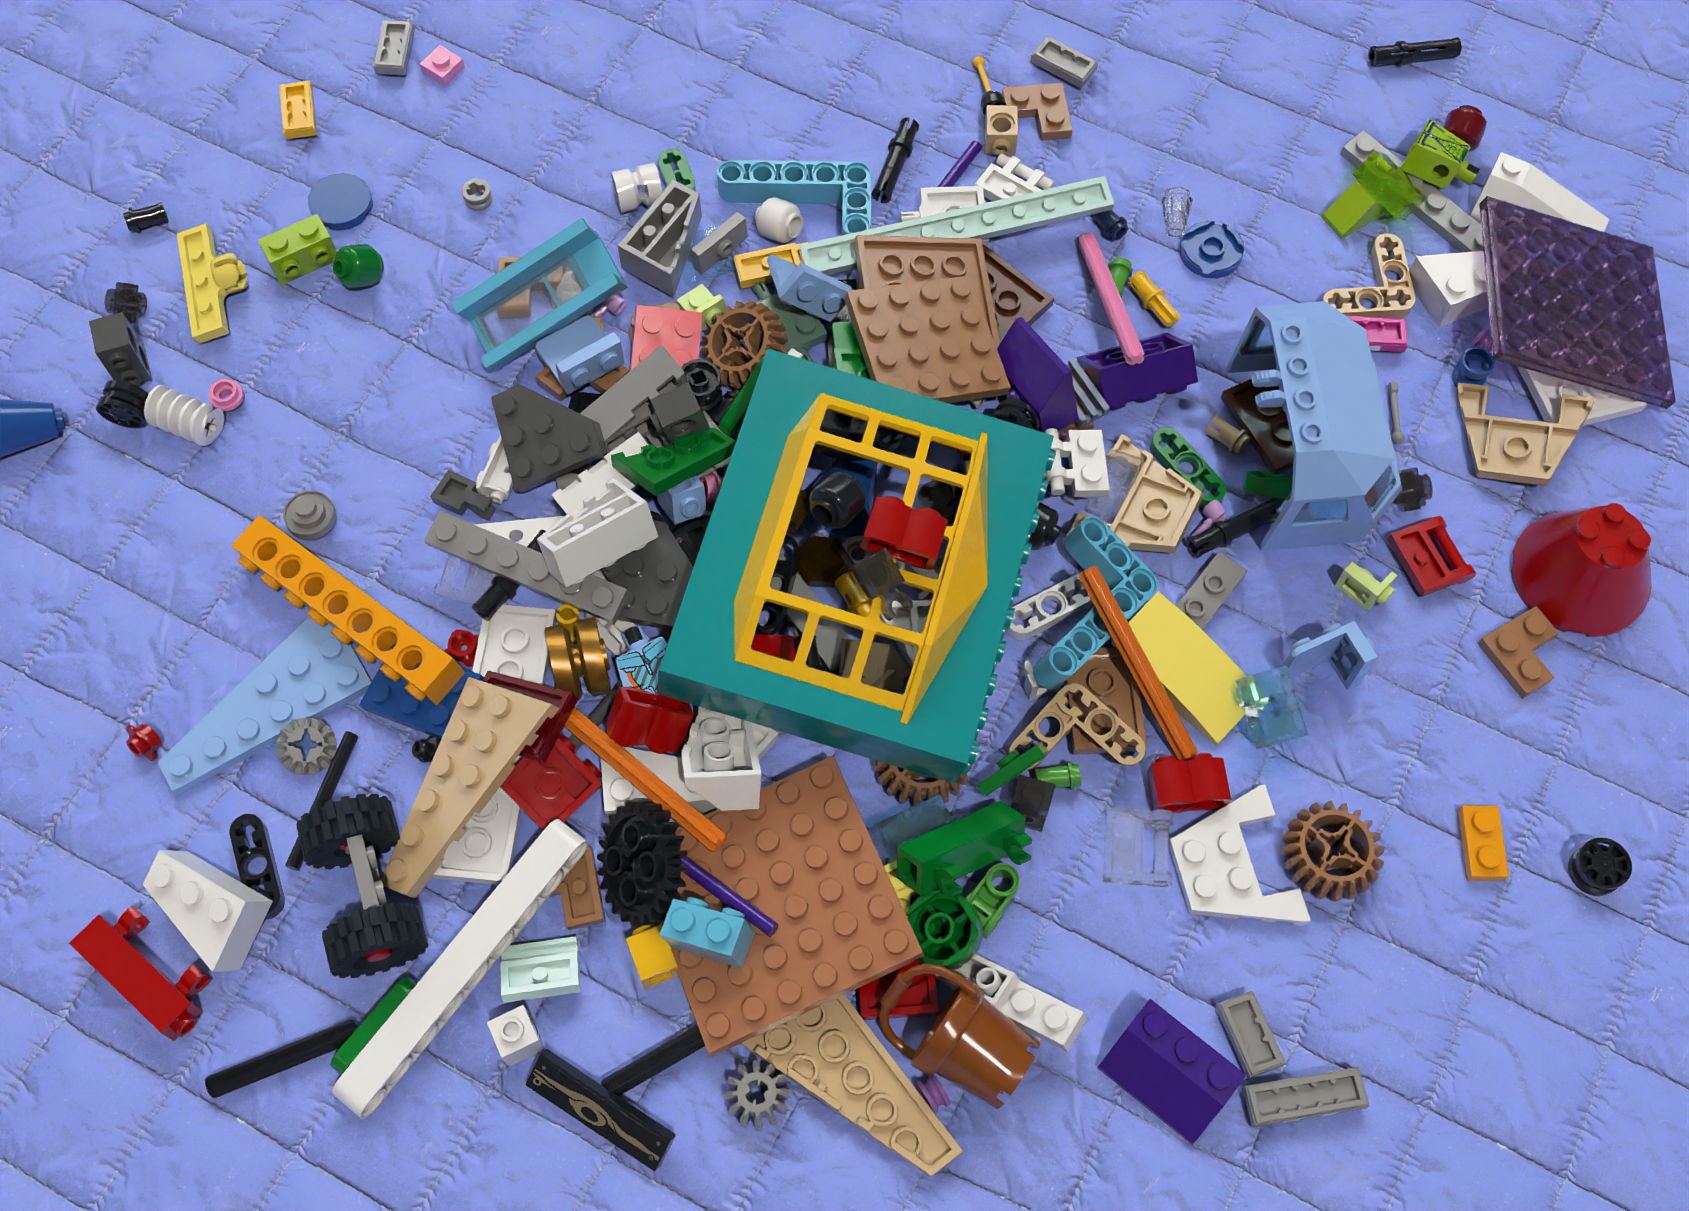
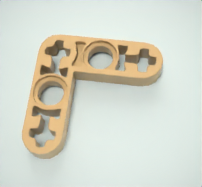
M1384 233L1376 238L1370 252L1378 287L1332 289L1325 293L1322 301L1328 304L1335 302L1337 307H1341L1337 310L1346 316L1401 319L1409 315L1416 302L1404 246L1401 239L1396 235ZM1387 251H1392L1391 254H1390V256H1389V260H1387V258H1388V252H1387ZM1385 272H1397L1401 279L1397 281L1390 280L1386 277ZM1369 299L1374 302L1375 308L1366 309L1360 304L1359 300Z
M1075 683L1063 687L1014 740L1009 748V754L1015 751L1019 757L1018 747L1021 745L1025 748L1029 747L1034 740L1029 738L1028 735L1034 731L1039 740L1048 744L1046 748L1049 751V755L1077 724L1112 757L1125 766L1139 764L1146 754V746L1142 738L1084 686ZM1079 691L1082 692L1081 701L1088 708L1091 707L1093 702L1098 706L1087 715L1084 723L1078 719L1084 715L1076 706H1073L1071 709L1066 707L1069 702L1066 695L1069 692L1074 695ZM1103 714L1111 718L1112 729L1109 733L1098 735L1093 732L1091 723L1097 715ZM1047 717H1054L1060 722V731L1055 737H1045L1040 731V724ZM1119 727L1126 731L1120 737L1127 743H1131L1133 740L1138 742L1135 749L1139 754L1136 758L1130 755L1125 759L1122 758L1120 754L1123 752V749L1115 741L1112 747L1106 744L1107 741L1116 735ZM1046 757L1026 769V771L1035 769Z

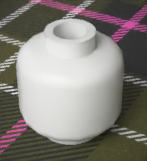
M776 197L769 198L763 202L755 213L756 226L760 235L780 243L790 242L800 234L803 228V217L798 206Z

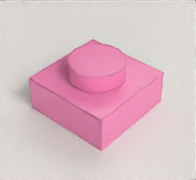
M441 45L420 63L423 73L444 86L465 67L461 57Z

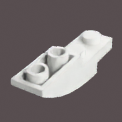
M977 954L968 963L955 969H950L963 978H969L983 990L984 998L1026 1033L1038 1041L1043 1039L1068 1052L1087 1021L1084 1012L1020 981L1014 972ZM935 975L938 980L955 991L958 986L953 982Z

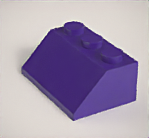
M1022 317L1015 319L997 348L1011 387L1006 395L1007 399H1017L1028 404L1039 418L1040 427L1038 431L1043 433L1051 428L1059 431L1079 421L1072 371ZM1025 411L1024 414L1027 416V418H1031V416Z
M1169 333L1141 339L1139 341L1144 350V361L1141 364L1136 363L1132 366L1126 362L1120 345L1076 358L1081 368L1085 369L1086 375L1109 405L1110 410H1116L1125 407L1126 402L1136 399L1138 401H1149L1155 399L1158 393L1165 391L1170 393L1181 392L1187 389V385L1198 383L1193 344Z
M1152 999L1147 1001L1097 1067L1191 1145L1194 1144L1246 1077L1244 1072Z

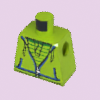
M1431 119L1428 120L1400 167L1401 170L1442 189H1446L1454 177L1470 186L1480 171V168L1465 161L1471 148L1469 144Z

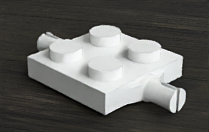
M983 186L920 188L919 211H900V222L986 203ZM989 238L982 239V243L988 246Z

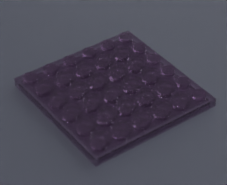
M1486 196L1479 203L1493 359L1668 409L1672 406L1676 399L1653 247Z

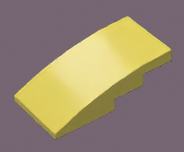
M1159 591L1128 622L1177 713L1216 746L1263 696L1232 659L1198 625ZM1112 639L1111 644H1112L1116 649H1118L1117 646L1115 645L1113 639Z

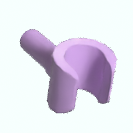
M615 293L604 300L602 305L592 314H595L596 317H602L610 311L618 316L625 309L626 303L622 297Z
M1213 500L1204 507L1203 513L1207 519L1190 537L1210 529L1214 522H1224L1226 520L1225 508L1218 500Z

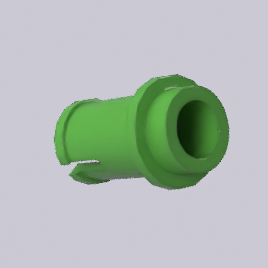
M1117 257L1108 264V267L1122 298L1127 278L1132 275L1133 269L1129 260Z
M1068 761L1066 766L1034 769L1038 792L1070 787V790H1075V786L1082 785L1079 764H1072L1071 761Z

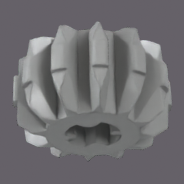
M756 1060L752 1064V1073L748 1074L746 1067L743 1065L738 1067L739 1075L742 1078L741 1081L735 1077L727 1079V1084L736 1091L724 1093V1101L735 1103L728 1109L730 1117H735L743 1112L739 1121L740 1127L745 1128L749 1124L750 1119L753 1118L755 1130L761 1131L763 1127L762 1118L766 1117L769 1124L774 1127L778 1122L773 1111L784 1115L787 1114L788 1107L778 1100L791 1098V1090L780 1088L787 1082L785 1074L778 1075L772 1079L776 1069L774 1064L770 1063L766 1067L765 1072L762 1073L760 1062ZM758 1087L759 1092H761L762 1088L766 1090L764 1093L765 1101L757 1104L756 1099H754L753 1103H750L751 1089Z

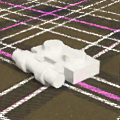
M1001 153L997 158V165L991 163L975 183V186H983L984 197L991 201L1040 191L1041 189L1053 188L1055 181L1046 177L1045 172L1039 169L1033 170L1023 165L1021 159L1015 156L1009 157Z
M1057 429L1045 430L1044 433L1054 436L1051 449L1056 450L1052 468L1050 471H1047L1046 481L1051 486V494L1056 496L1065 493L1064 485H1072L1073 497H1107L1110 488L1102 430H1068L1066 442L1059 440ZM1068 457L1070 469L1062 467L1061 458Z

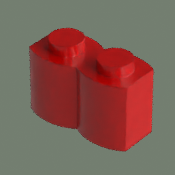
M895 496L876 497L860 547L880 556L896 558L916 568L932 570L939 554L948 520L941 517L939 512L931 508L912 509L905 505L903 500Z
M619 687L605 726L609 738L622 747L646 745L651 751L658 754L680 752L694 713L689 703L637 688Z
M1210 753L1196 754L1189 761L1177 760L1175 756H1164L1156 759L1155 763H1152L1147 771L1154 814L1222 809L1227 806L1232 799L1224 759L1212 757Z

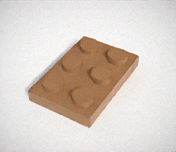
M1115 647L1099 648L1065 681V686L1072 683L1084 686L1142 738L1147 748L1140 689L1119 650ZM1079 691L1075 695L1069 692L1066 695L1069 701L1067 704L1068 709H1071L1073 706L1080 709L1084 715L1078 719L1084 723L1087 715L1098 706L1093 702L1091 707L1088 708L1081 701L1082 692ZM1103 714L1094 717L1091 723L1093 732L1098 735L1109 733L1112 729L1111 718ZM1077 724L1071 729L1073 755L1108 753ZM1119 727L1116 735L1106 742L1109 747H1112L1115 741L1122 747L1123 752H1137L1135 749L1138 745L1137 741L1133 740L1131 743H1127L1120 737L1122 733L1126 732L1122 727Z

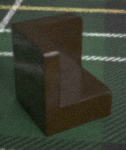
M810 536L799 548L801 558L797 571L807 585L835 587L834 583L837 578L847 573L855 565L839 539Z

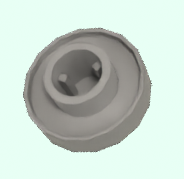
M316 490L303 491L288 500L283 510V520L289 532L295 537L302 540H315L323 537L333 528L336 522V510L331 499L324 493Z

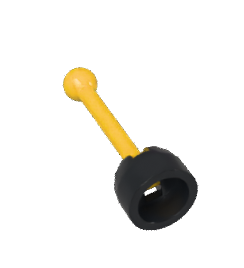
M977 56L973 59V65L975 68H978L986 91L981 98V108L985 115L987 105H1006V102L1000 92H993L991 90L983 67L985 60L983 57Z

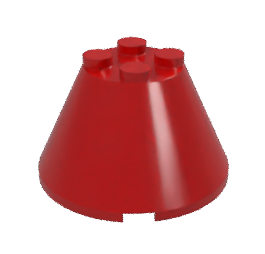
M1618 503L1560 511L1545 515L1531 523L1522 532L1512 551L1514 552L1513 567L1511 569L1514 586L1525 605L1529 609L1537 606L1557 630L1584 633L1586 637H1601L1614 634L1632 624L1644 611L1649 601L1652 588L1649 556L1650 535L1645 531L1640 521Z

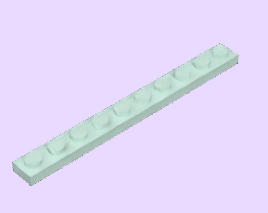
M1102 176L799 245V252L804 265L830 275L857 268L854 248L856 235L976 238L982 240L1113 209L1114 201L1106 177Z

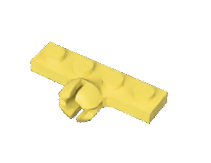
M206 223L177 233L192 338L200 344L229 334L224 299L228 294L244 290L248 285V279H244L247 273L243 263L236 259L234 253L216 256L213 231Z

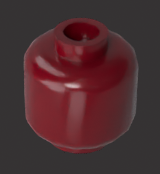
M1463 105L1448 113L1443 128L1469 144L1471 147L1470 152L1479 147L1487 121L1482 115L1481 110L1474 106Z

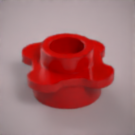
M460 629L453 631L448 639V648L444 652L455 661L463 662L466 667H472L474 665L479 634L473 635L469 631ZM467 646V649L462 651L461 647Z
M141 724L137 728L128 725L125 728L129 734V739L126 740L128 748L138 757L145 755L150 761L157 759L154 751L162 745V742L156 732L146 724Z

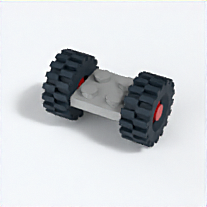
M357 794L355 798L344 796L341 797L340 801L334 802L330 800L324 802L325 806H315L310 809L311 813H304L301 816V820H298L296 823L304 862L308 866L313 865V868L316 869L323 866L325 869H333L335 866L345 868L352 864L363 907V912L358 910L352 912L350 917L343 916L337 919V923H331L326 927L327 930H323L322 939L330 973L333 976L339 975V978H346L348 976L359 978L364 974L367 977L374 975L375 972L382 971L384 973L390 971L392 967H401L406 965V961L417 959L418 955L423 954L426 951L425 948H428L419 908H416L414 904L407 906L406 903H398L396 906H393V903H387L376 860L379 857V853L389 852L391 850L390 847L396 846L398 840H400L391 800H388L386 796L379 798V794H371L369 797H366L365 794Z

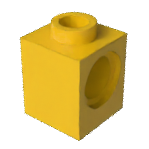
M662 924L656 927L654 925L641 926L632 932L633 936L626 938L645 990L679 976L677 973L678 966L671 947L659 935Z

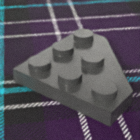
M520 384L491 397L516 491L523 493L608 454L600 423Z
M653 520L658 537L648 542L642 549L632 551L619 558L621 565L617 568L625 575V579L616 585L626 588L630 594L617 620L672 630L693 566L667 524L662 521Z

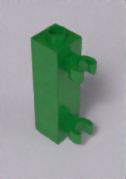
M999 801L898 845L897 879L921 896L939 888L947 897H953L963 892V888L954 881L1006 856L1013 863L1021 865L1031 860V855L1023 850L1025 846L1032 844V838L1025 833L1026 817L1002 801Z

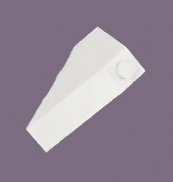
M1503 152L1500 153L1470 215L1482 226L1496 232L1509 234L1510 230L1527 232V236L1537 238L1540 234L1553 235L1560 241L1596 246L1600 243L1609 222L1607 217L1532 164Z
M698 707V714L695 723H692L688 742L684 745L681 753L684 783L721 811L759 809L761 769L752 723Z

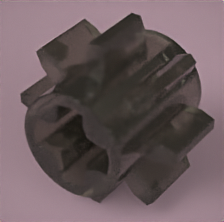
M116 282V289L110 288L106 292L105 309L108 313L112 314L123 312L129 323H136V316L142 317L146 312V295L143 292H138V285Z
M1417 467L1401 470L1399 476L1402 491L1393 503L1396 505L1404 504L1405 512L1419 510L1421 506L1426 505V500L1432 498L1433 487L1431 479L1427 474L1419 475Z

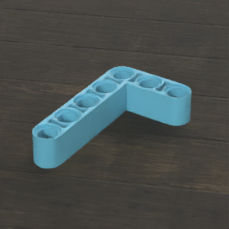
M729 160L721 163L717 169L719 196L726 202L763 203L769 198L776 197L791 203L842 204V235L871 229V171L862 162Z
M1094 516L1085 518L1066 537L1065 546L1067 551L1084 569L1091 566L1099 568L1127 620L1158 589L1157 579L1151 570L1099 518ZM1095 606L1034 665V679L1043 688L1055 689L1059 687L1111 637Z

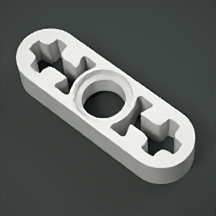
M1079 574L1012 607L1015 608L1010 628L1006 629L1007 634L1016 640H1027L1090 607L1093 602L1088 593H1086L1085 597L1081 594L1071 597L1068 606L1067 598L1073 595L1075 587H1078L1080 590L1085 589ZM1046 600H1053L1060 605L1061 610L1057 614H1047L1043 611L1041 604ZM1033 609H1034V612H1035V615H1036V616L1030 618V617L1032 616V612H1033ZM1016 617H1019L1022 621L1030 618L1027 628H1024L1021 624L1015 626Z

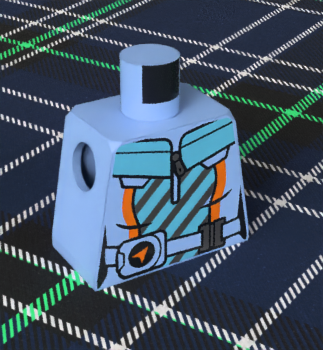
M636 626L621 635L629 652L616 658L623 687L637 688L657 694L658 673L667 643L663 637H658L649 642L642 627Z

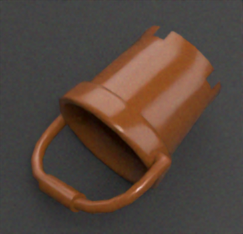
M921 964L911 967L905 973H899L881 998L882 1006L879 1011L880 1027L887 1040L899 1052L912 1060L911 1065L927 1075L938 1074L984 1100L995 1109L1001 1108L1004 1104L996 1098L999 1092L1003 1094L1005 1091L1011 1095L1033 1062L1035 1056L1027 1051L1028 1046L1031 1048H1039L1040 1042L1026 1033L986 1000L983 990L971 979H965L956 972L941 965ZM923 974L939 975L953 982L958 987L946 1002L915 1051L895 1035L890 1026L888 1014L909 988L915 976Z

